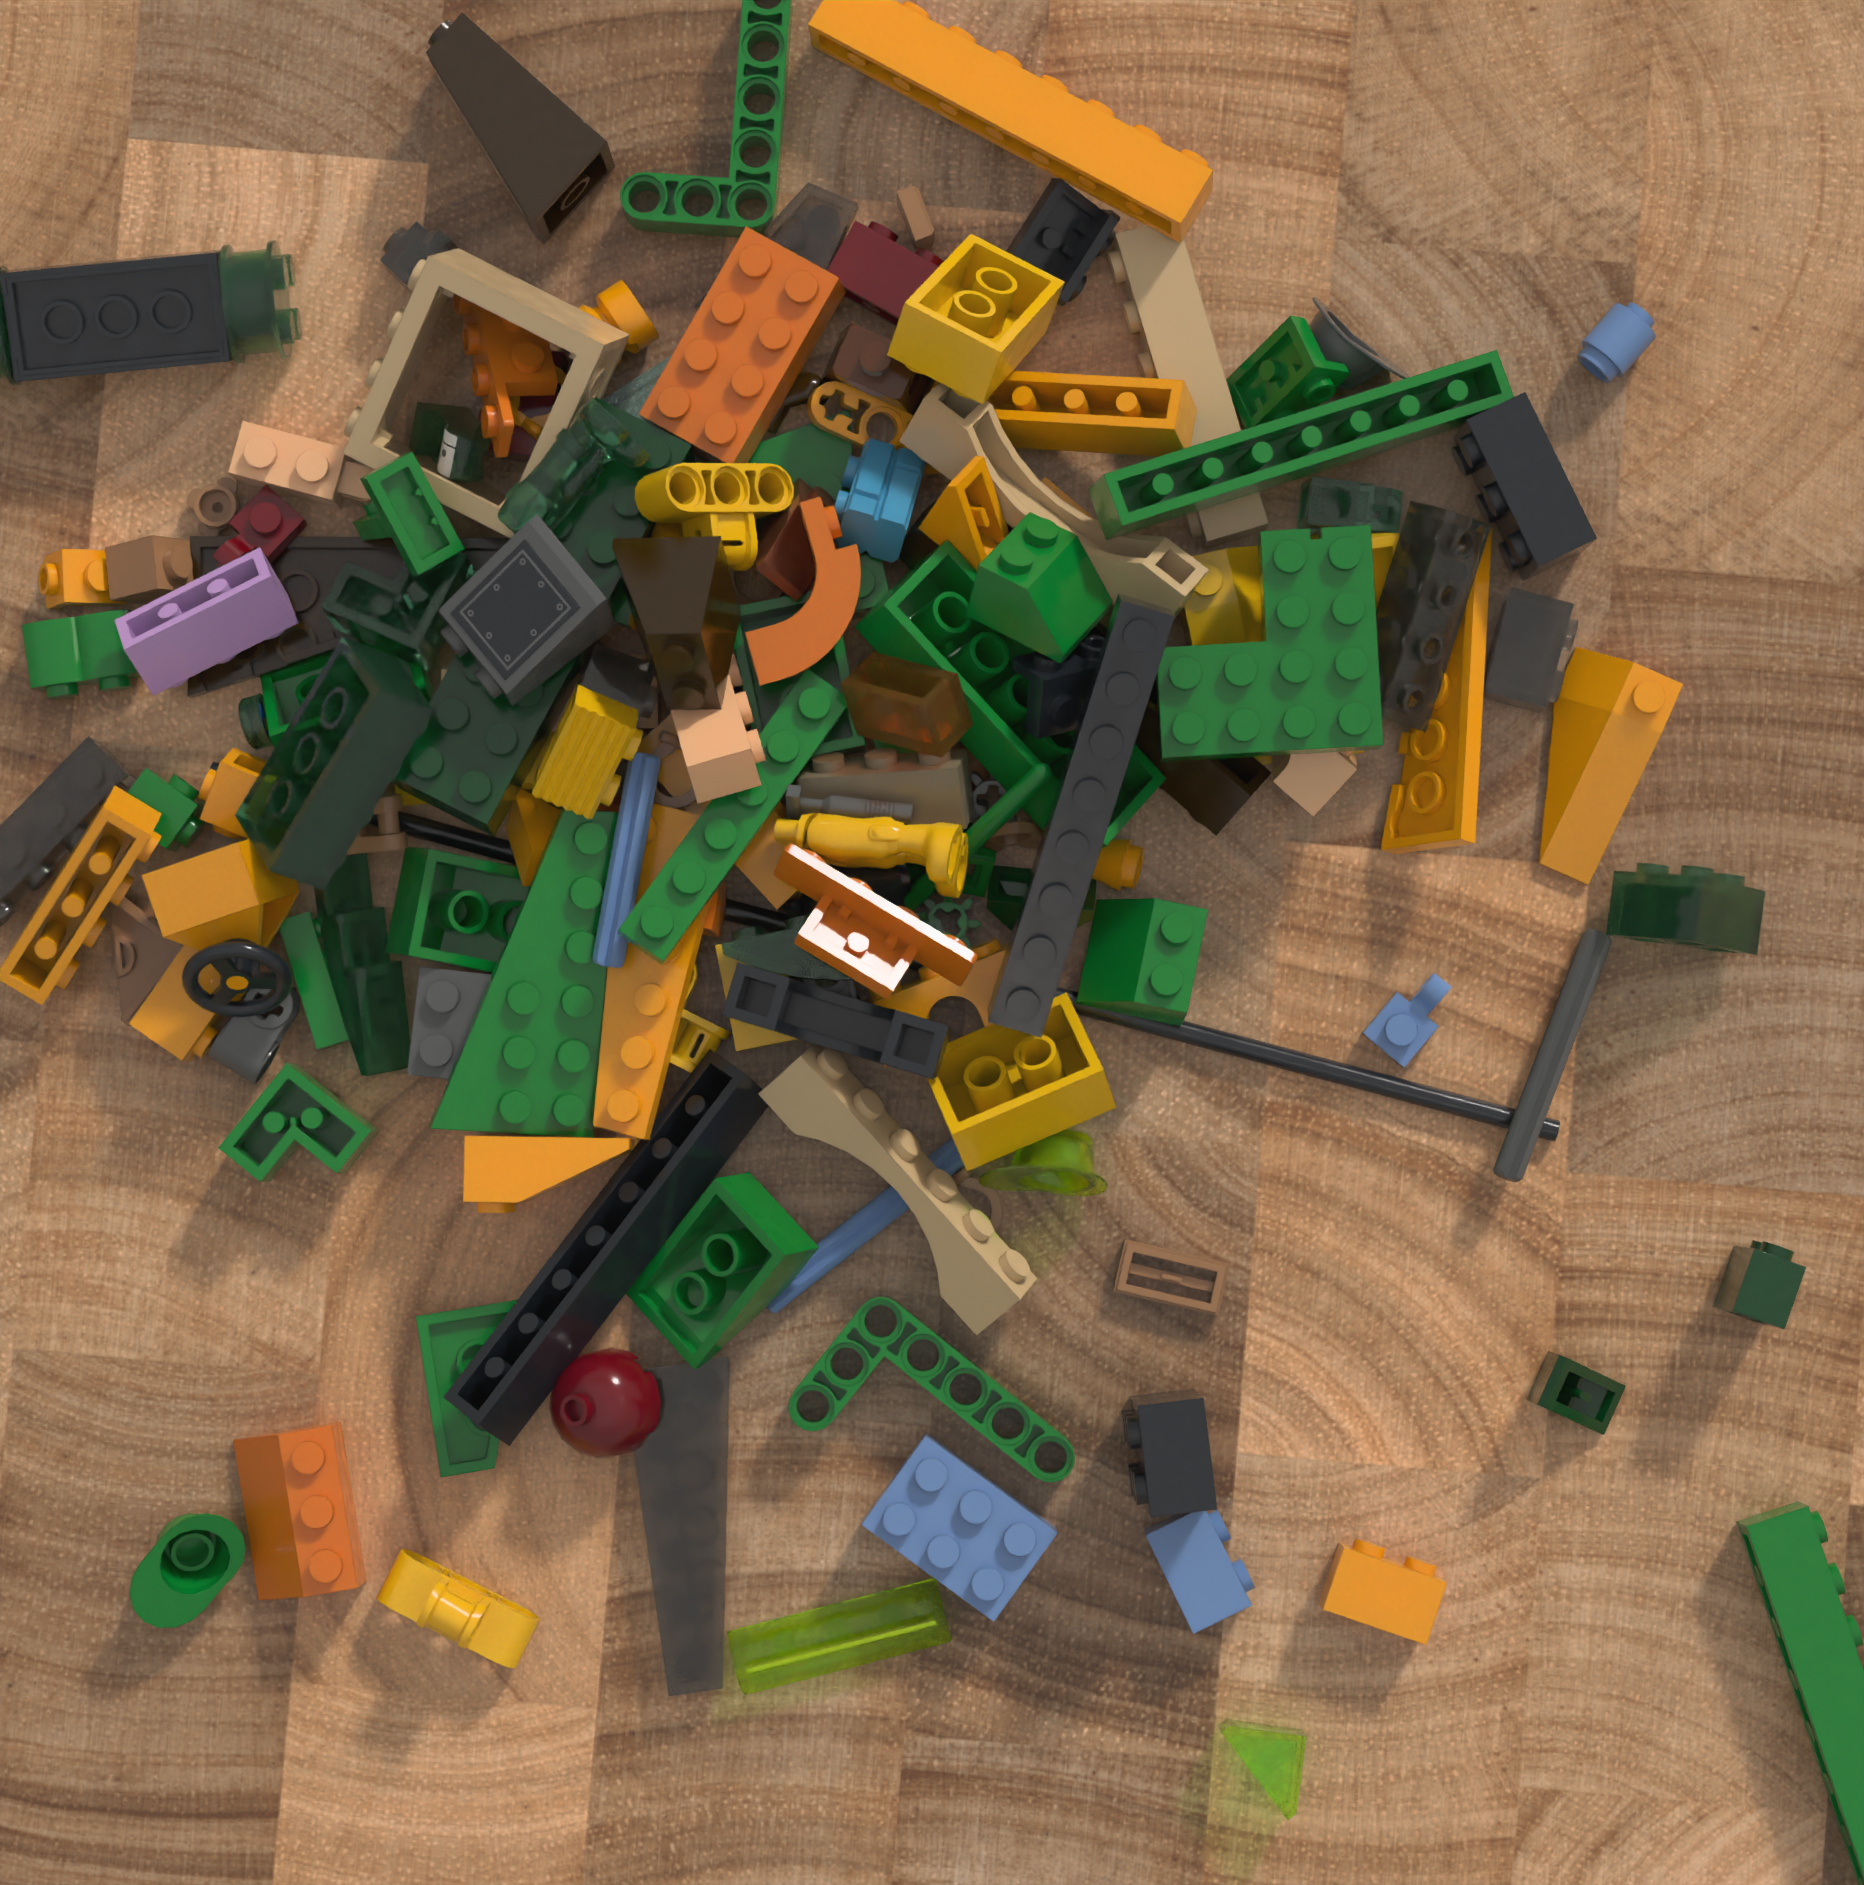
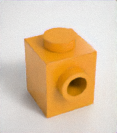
M233 747L220 761L217 771L210 769L202 783L198 799L206 802L200 819L213 824V829L223 836L234 839L252 838L258 830L262 816L268 811L283 767Z

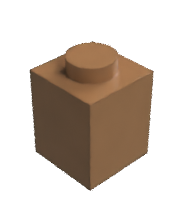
M151 535L105 547L109 595L112 601L148 604L194 581L190 540Z

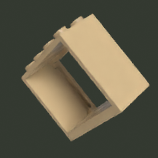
M460 248L430 255L427 260L421 259L413 269L407 286L413 292L405 310L400 308L389 324L386 338L392 341L384 359L378 358L367 375L365 387L369 388L370 391L363 408L356 407L347 421L344 435L349 440L343 454L376 470L407 452H413L440 503L512 538L529 521L595 397L602 399L630 334ZM455 294L571 352L569 358L573 359V363L514 495L507 494L505 496L452 468L450 478L445 477L437 471V460L393 439L394 435L390 433L448 297L454 298Z

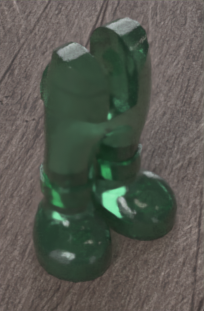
M592 396L578 409L576 418L570 428L566 430L563 427L555 436L557 440L532 472L522 482L514 484L505 495L507 499L498 511V518L514 534L537 514L548 528L553 531L573 509L589 482L593 478H597L605 470L602 466L603 464L616 460L629 467L638 469L651 459V456L630 436V433Z

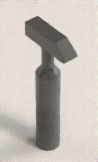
M787 785L786 816L791 820L799 821L802 808L822 810L825 814L853 818L891 817L905 825H911L913 804L894 803L831 795L823 800L801 797L800 785Z

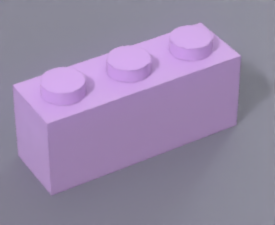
M260 547L114 620L124 651L153 696L168 688L178 687L190 677L216 664L228 662L238 653L264 640L276 638L286 629L298 624L288 594Z

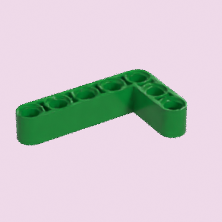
M742 0L729 178L654 172L635 173L623 183L620 191V201L628 222L636 229L650 232L740 238L746 226L763 236L768 234L775 226L778 210L791 40L792 0H782L778 6L772 9L760 8L754 3V0ZM767 41L777 46L779 49L777 55L769 61L760 62L750 56L751 49L759 42ZM756 94L768 95L775 102L769 112L760 115L753 114L747 110L746 103ZM754 146L764 147L770 152V159L761 167L753 168L747 166L741 160L747 149ZM642 191H651L660 197V201L654 210L642 213L631 207L634 197ZM695 195H705L713 201V206L707 214L696 217L684 210L686 202ZM753 198L761 200L767 206L766 212L762 217L749 221L738 215L737 211L742 202Z
M878 1295L869 1298L862 1304L795 1388L789 1399L788 1410L790 1417L798 1427L806 1431L824 1429L836 1418L885 1356L1034 1477L1043 1482L1054 1483L1063 1480L1070 1474L1075 1462L1073 1447L1064 1434L898 1301L889 1296ZM878 1305L891 1308L897 1318L895 1329L884 1336L872 1333L867 1328L865 1322L867 1312L872 1307ZM920 1339L933 1342L939 1351V1358L936 1364L928 1369L914 1367L909 1362L907 1356L910 1345ZM852 1348L861 1355L863 1368L856 1376L845 1378L834 1371L832 1357L839 1349ZM963 1373L972 1374L981 1384V1392L978 1398L969 1403H961L955 1400L950 1393L952 1380L957 1375ZM810 1390L819 1391L824 1394L829 1403V1411L823 1418L818 1420H809L804 1417L798 1407L800 1396ZM1006 1407L1018 1410L1023 1416L1021 1430L1011 1437L997 1434L992 1426V1419L995 1413ZM1048 1441L1060 1444L1065 1450L1063 1464L1058 1469L1052 1471L1040 1468L1034 1460L1037 1448Z

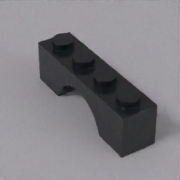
M739 962L737 963L722 1012L723 1016L932 1080H937L952 1030L951 1027L945 1024L844 996Z

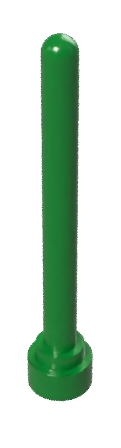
M1038 763L1034 765L965 832L968 836V859L1052 779L1053 772L1048 764ZM926 870L911 884V892L903 894L905 907L913 912L936 891L935 883L929 880Z

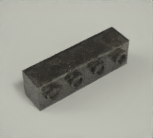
M1410 501L1376 609L1382 719L1426 732L1491 528L1490 524L1447 509Z
M88 736L0 825V927L8 922L18 910L15 904L30 889L34 892L42 887L55 873L56 868L54 865L68 851L70 853L73 852L114 785L128 792L137 780V777L101 742Z

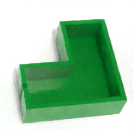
M1371 525L1321 528L1317 534V539H1311L1310 528L1260 531L1257 538L1263 642L1165 647L1156 675L1160 762L1379 750L1383 746Z

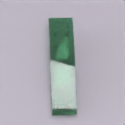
M367 853L310 860L313 887L328 968L342 1020L361 1076H371L407 1069L411 1043L402 961L390 960L389 953L385 952L388 939L384 907L373 906Z

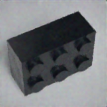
M1526 392L1465 421L1454 436L1457 445L1451 448L1452 454L1461 473L1465 477L1471 474L1480 491L1479 494L1475 495L1477 507L1488 525L1495 522L1503 538V542L1498 544L1499 551L1510 572L1518 570L1524 581L1581 554L1597 539Z
M1194 1388L1130 1396L1131 1409H1123L1121 1412L1125 1442L1130 1446V1450L1136 1449L1138 1463L1128 1464L1131 1494L1134 1496V1501L1136 1500L1137 1505L1143 1504L1150 1517L1216 1510L1217 1503L1204 1398Z

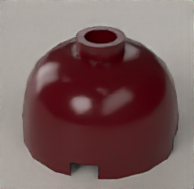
M612 1347L578 1356L560 1374L551 1391L549 1409L553 1426L561 1439L580 1454L595 1458H610L635 1452L643 1446L640 1444L644 1442L647 1434L655 1431L659 1423L661 1400L657 1381L651 1371H643L641 1366L634 1361V1359L639 1358L630 1351Z

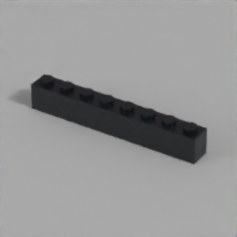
M1117 595L987 1008L988 1022L1042 1037L1175 618L1170 609L1125 595Z
M709 1049L654 1121L650 1140L640 1139L444 1395V1398L478 1426L510 1446L553 1390L560 1374L579 1356L769 1105L759 1095L763 1089L741 1070Z

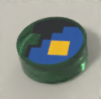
M259 693L242 698L238 705V712L248 743L256 750L273 746L269 737L263 694Z

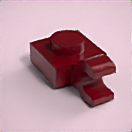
M265 485L229 522L232 530L238 535L223 543L212 557L218 562L217 566L221 567L260 547L268 562L272 563L308 526L304 517Z

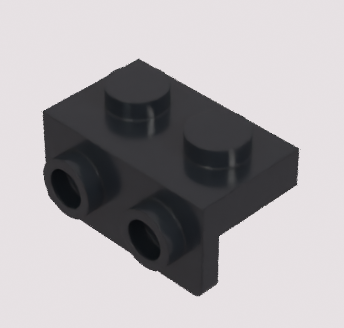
M1052 178L1006 252L1064 281L1065 283L1057 305L1064 306L1080 294L1086 284L1087 276L1085 273L1096 257L1105 253L1115 238V231L1113 229L1120 220V216L1113 210L1100 209L1061 178Z
M1086 636L1061 664L1037 651L1014 657L1013 670L1029 680L1025 730L1040 739L1076 729L1104 637Z

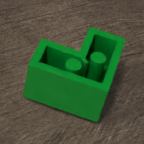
M286 1063L218 1149L259 1182H270L300 1144L338 1174L346 1173L379 1133V1130L297 1064Z

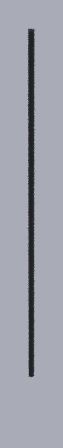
M213 762L210 769L217 771L219 763ZM279 779L272 797L273 800L288 804L352 799L296 783L290 784L288 781ZM398 811L400 831H406L408 836L516 864L509 840ZM376 814L364 815L365 824L378 827ZM726 898L724 920L771 933L779 932L782 936L796 939L799 932L795 927V923L787 914ZM913 960L908 969L918 972V969L924 965ZM1057 987L1054 996L1057 997L1067 992L1078 1015L1509 1129L1516 1110L1188 1021H1183L1180 1027L1076 1004L1078 992ZM1546 1117L1539 1138L1555 1142L1560 1121Z

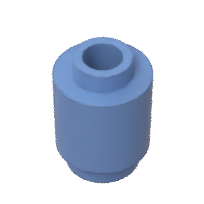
M1630 302L1627 306L1615 303L1581 342L1583 349L1577 355L1578 361L1587 371L1604 383L1609 384L1615 376L1622 377L1656 338L1655 333L1651 329L1654 320L1643 308L1633 302Z

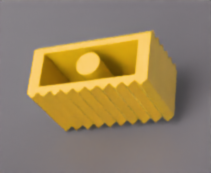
M577 685L554 732L553 738L545 751L544 757L541 759L540 765L536 770L532 795L536 798H542L545 802H552L556 807L562 806L566 811H573L576 815H583L586 819H593L600 803L610 806L621 781V776L615 774V771L622 758L630 762L632 761L643 736V731L636 728L639 710Z

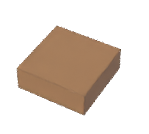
M912 185L898 190L897 204L914 249L916 250L917 247L926 249L933 246L935 231L918 187Z

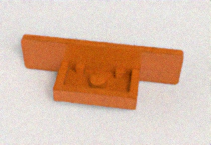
M455 294L453 298L454 311L456 315H463L464 318L462 329L463 351L465 355H472L474 362L471 372L474 396H481L483 401L481 410L482 434L484 438H491L495 457L505 458L508 456L514 430V419L508 396L555 395L558 378L549 341Z
M789 843L782 852L774 875L818 902L793 944L887 1000L891 997L913 960L957 986L963 985L978 956L969 950L960 939L953 935L942 934L922 922L912 910L903 906H895L875 894L865 882L857 878H849L827 865L813 851L800 849L794 844Z

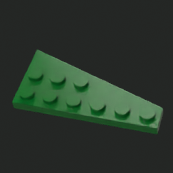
M561 808L536 867L537 871L526 898L521 903L514 920L515 924L505 948L502 949L470 1024V1031L461 1053L447 1079L448 1084L429 1122L428 1127L430 1129L593 1138V1119L607 967L594 963L592 956L618 812L596 810L593 819H586L583 815H576L573 811H566L564 808Z

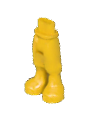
M824 813L803 814L799 821L777 818L775 823L774 838L779 845L787 846L791 843L800 849L813 851L826 864L849 868L891 869L896 865L915 863L926 867L928 878L935 883L936 890L940 895L952 898H959L961 895L968 865L967 833H963L962 825L944 822L905 825L891 817L853 818Z

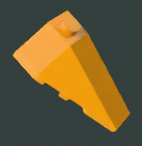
M1579 647L1574 648L1553 696L1551 742L1548 749L1547 764L1549 765L1546 798L1543 804L1539 865L1582 884L1589 885L1664 730L1682 689V683L1635 662Z

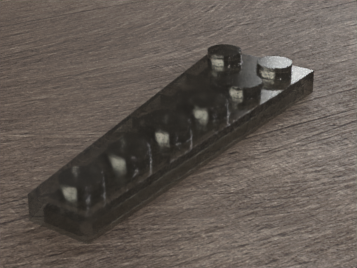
M729 1356L710 1359L700 1369L696 1370L687 1362L643 1369L644 1372L651 1371L657 1381L661 1407L659 1423L655 1431L647 1434L644 1442L640 1444L643 1446L634 1452L669 1696L722 1689L724 1686L730 1404Z

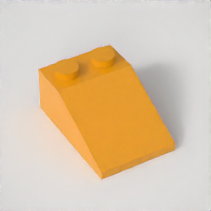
M464 1136L463 1202H477V1213L515 1212V1203L530 1201L630 1153L637 1145V1139Z

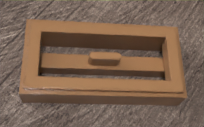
M1124 1239L1113 1292L1218 1316L1230 1263ZM1133 1252L1216 1271L1215 1282L1131 1263ZM1128 1274L1212 1292L1210 1303L1126 1284Z

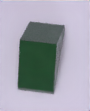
M1548 1351L1527 1400L1604 1435L1626 1386L1571 1359Z

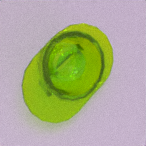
M1068 1129L1016 1150L1010 1166L987 1171L980 1175L978 1180L982 1186L995 1190L1044 1191L1080 1197L1099 1195L1105 1192L1108 1186L1103 1177L1095 1174L1091 1137L1086 1133Z

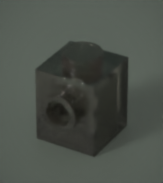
M416 221L409 230L402 227L387 240L383 247V251L386 254L380 261L386 271L412 294L413 291L408 289L407 286L416 264L421 259L427 260L430 255L458 247L438 227L434 226L428 232Z

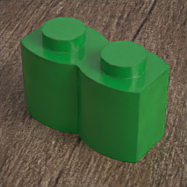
M128 609L113 610L23 624L22 631L30 688L39 692L46 691L47 699L75 697L79 695V686L96 683L99 684L100 692L132 688L131 679L141 676L124 651L114 621L132 611Z

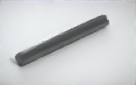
M1587 929L1582 933L1493 1168L1494 1174L1507 1181L1518 1182L1523 1179L1612 943L1611 937L1603 932Z

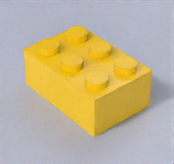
M970 234L904 303L887 355L905 364L909 370L918 374H924L951 388L957 395L972 399L983 405L1046 334L1065 282Z
M1067 992L1054 997L1041 1038L997 1024L981 1028L949 1042L937 1080L926 1078L966 1171L1117 1108L1104 1069Z

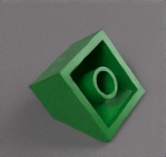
M1029 512L978 565L966 616L1061 664L1111 609L1113 600L1078 536L1057 526L1051 520L1041 518Z
M1157 898L1098 899L1076 1004L1181 1027L1188 1012L1208 909Z

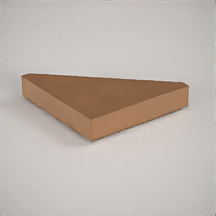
M124 896L118 906L109 902L113 934L111 939L116 978H118L122 1011L121 1021L127 1026H131L129 1025L130 1021L183 945L163 938L158 921Z

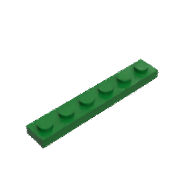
M809 669L805 670L759 734L766 761L756 763L761 786L711 800L620 926L618 935L661 965L664 964L786 794L787 785L794 783L848 708L852 699Z

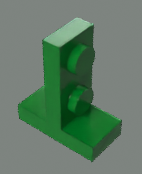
M407 452L360 478L371 500L363 505L366 515L353 521V525L362 541L392 537L412 576L420 575L464 550L460 539L413 452Z

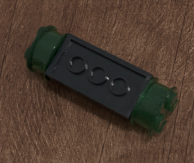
M269 240L266 249L234 252L232 246L226 244L222 246L221 250L13 270L0 266V378H7L11 385H20L22 381L209 364L232 360L240 364L245 363L246 357L249 354L279 352L282 359H290L292 344H295V340L302 339L298 307L290 308L288 288L295 286V268L292 255L281 254L277 241Z

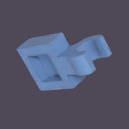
M1432 973L1410 1001L1398 992H1395L1363 1030L1362 1034L1399 1065L1405 1067L1439 1027L1427 1015L1448 993L1451 986L1437 974Z

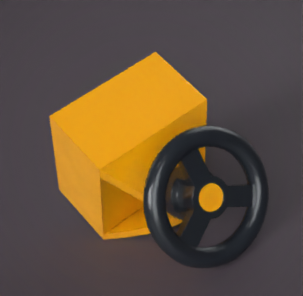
M279 830L236 842L141 875L163 938L198 950L187 961L182 973L184 990L194 1003L209 1012L222 1016L251 1017L275 1009L288 997L293 983L291 970L278 954L267 948L300 892ZM210 963L220 974V985L211 994L205 991L199 983L200 972ZM260 963L268 967L272 972H260ZM250 989H272L268 994L257 999L231 1001L237 993H244Z

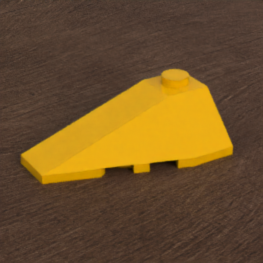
M1258 547L1225 548L1192 556L1209 571L1180 612L1188 646L1263 642ZM1272 756L1254 757L1264 766L1272 763Z

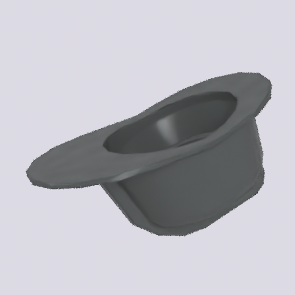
M1316 297L1312 298L1319 311L1310 322L1309 327L1325 360L1344 363L1350 372V375L1336 389L1354 388L1385 368L1402 379L1410 377L1392 361L1355 336L1323 302Z

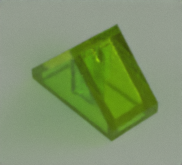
M1225 1719L1218 1725L1221 1733L1286 1819L1289 1820L1296 1815L1307 1738L1303 1730Z

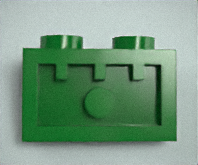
M1290 315L1226 381L1233 404L1245 429L1317 407L1320 403L1327 401L1334 395L1336 388L1350 375V372L1344 363L1326 361L1306 319Z

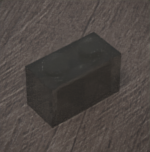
M1513 587L1504 594L1485 665L1483 698L1537 713L1547 708L1548 701L1557 702L1565 672L1557 670L1561 651L1571 650L1578 628V620L1570 618L1574 606L1573 603Z

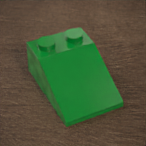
M405 848L385 952L492 973L502 949L505 948L515 924L514 920L521 903L524 902L530 886L522 885L518 869L515 866L430 848Z
M750 1172L715 1178L626 1294L687 1363L696 1370L709 1361L792 1283L819 1247Z

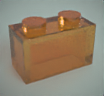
M872 651L840 684L856 733L860 736L942 758L973 725L958 674Z

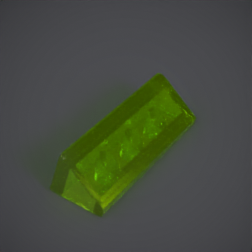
M935 1578L727 1631L736 1678L742 1693L745 1695L946 1644L952 1640L938 1583Z

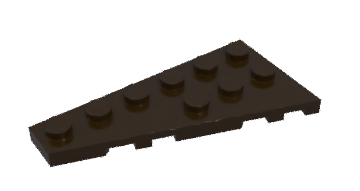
M190 536L193 580L219 568L217 566L218 562L212 557L213 554L223 543L236 536ZM296 537L270 565L288 594L298 624L286 629L276 638L264 640L238 653L228 662L216 664L188 679L187 696L190 698L201 696L441 618L438 610L511 538H459L464 550L420 575L412 576L392 537L362 541L361 537Z

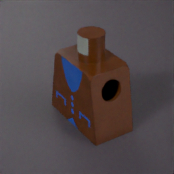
M850 323L840 333L821 381L824 383L831 381L845 383L914 415L923 400L932 378L924 374L915 373L909 370L905 364L888 356L887 353L892 339Z

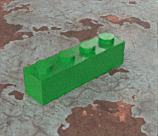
M308 911L286 918L279 929L316 1049L324 1050L353 1041L352 1032L356 1031L355 1023L351 1013L345 1014L342 1000H346V995L341 981L335 982L332 969L336 968V963L331 949L325 950L322 937L326 936V930L321 917L315 918V914Z

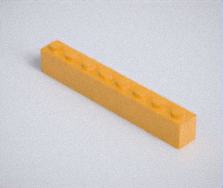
M823 0L808 23L811 44L816 49L1055 177L1061 178L1068 184L1179 243L1185 237L1212 192L1213 169L1209 168L1206 160L1197 153L1187 149H1182L1179 152L1162 143L1160 136L1150 128L1140 124L1132 127L1115 118L1113 111L1103 103L1092 99L1085 102L1075 97L1056 78L1049 75L1038 77L1028 72L1009 53L1001 50H996L993 53L976 44L973 36L957 26L946 28L934 22L924 9L912 2L904 1L901 4L895 0Z

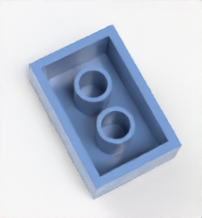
M927 1432L924 1433L863 1517L861 1523L862 1526L993 1622L1058 1534L1056 1526Z

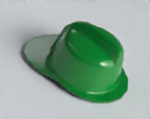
M188 1513L177 1516L165 1524L157 1536L156 1544L140 1562L131 1578L129 1596L133 1610L143 1622L157 1628H175L191 1622L206 1609L243 1564L246 1547L242 1532L232 1521L220 1515L209 1513Z

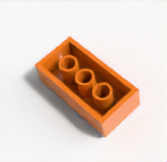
M746 226L641 408L639 416L643 421L692 444L693 452L713 463H748L846 293L840 278Z

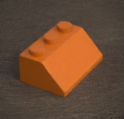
M341 1422L234 1439L233 1443L258 1600L308 1597L359 1588L367 1582Z

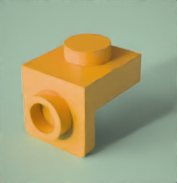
M60 549L44 557V563L39 568L38 585L40 593L46 597L47 609H60L67 605L121 606L126 604V602L110 600L105 550Z

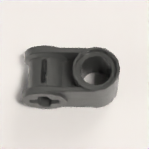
M292 986L288 997L280 1004L284 1008L282 1013H273L269 1016L260 1014L251 1017H231L217 1036L208 1056L251 1083L256 1084L273 1061L280 1047V1042L298 1015L300 997L296 989ZM250 989L243 1001L260 998L268 994L272 989Z

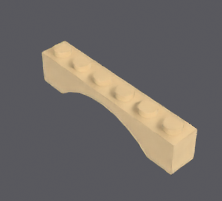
M939 383L924 397L899 440L917 454L920 459L929 463L951 481L974 456H984L1006 524L1015 528L1031 512L1041 518L1051 520L1057 526L1077 535L1112 598L1113 605H1115L1117 595L1121 594L1170 609L1176 617L1209 571V569L1167 537L1140 535L1131 532L1106 540L1098 520L1083 514L1063 501L1036 477L1016 452L1001 426L993 405L987 400L982 405L972 399L957 395L951 388Z
M817 1044L811 1045L759 1093L760 1097L794 1134L823 1141L850 1153L873 1168L899 1193L915 1214L929 1242L938 1272L940 1296L976 1336L1021 1300L1037 1280L1036 1276L1030 1271L1026 1259L1019 1252L1010 1249L994 1231L989 1218L980 1210L974 1209L961 1195L952 1177L933 1164L921 1150L916 1137L908 1130L901 1128L884 1109L883 1102L879 1096L872 1090L865 1088L850 1072L845 1059L839 1052Z

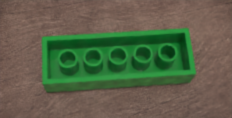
M946 540L918 561L854 627L1006 791L1013 787L1034 765L1046 763L1051 767L1053 772L1052 779L1022 807L1044 831L1075 730L1040 739L1035 738L1025 730L1029 680L1013 670L1014 657L1033 653L1035 650L966 616L977 571ZM1135 744L1102 848L1110 843L1167 779Z

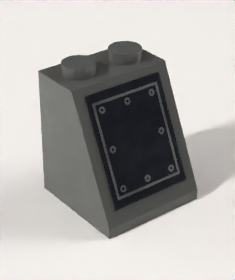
M538 514L531 518L438 610L446 625L439 632L448 645L459 657L468 652L481 667L473 674L493 699L503 694L512 707L616 626L607 598Z

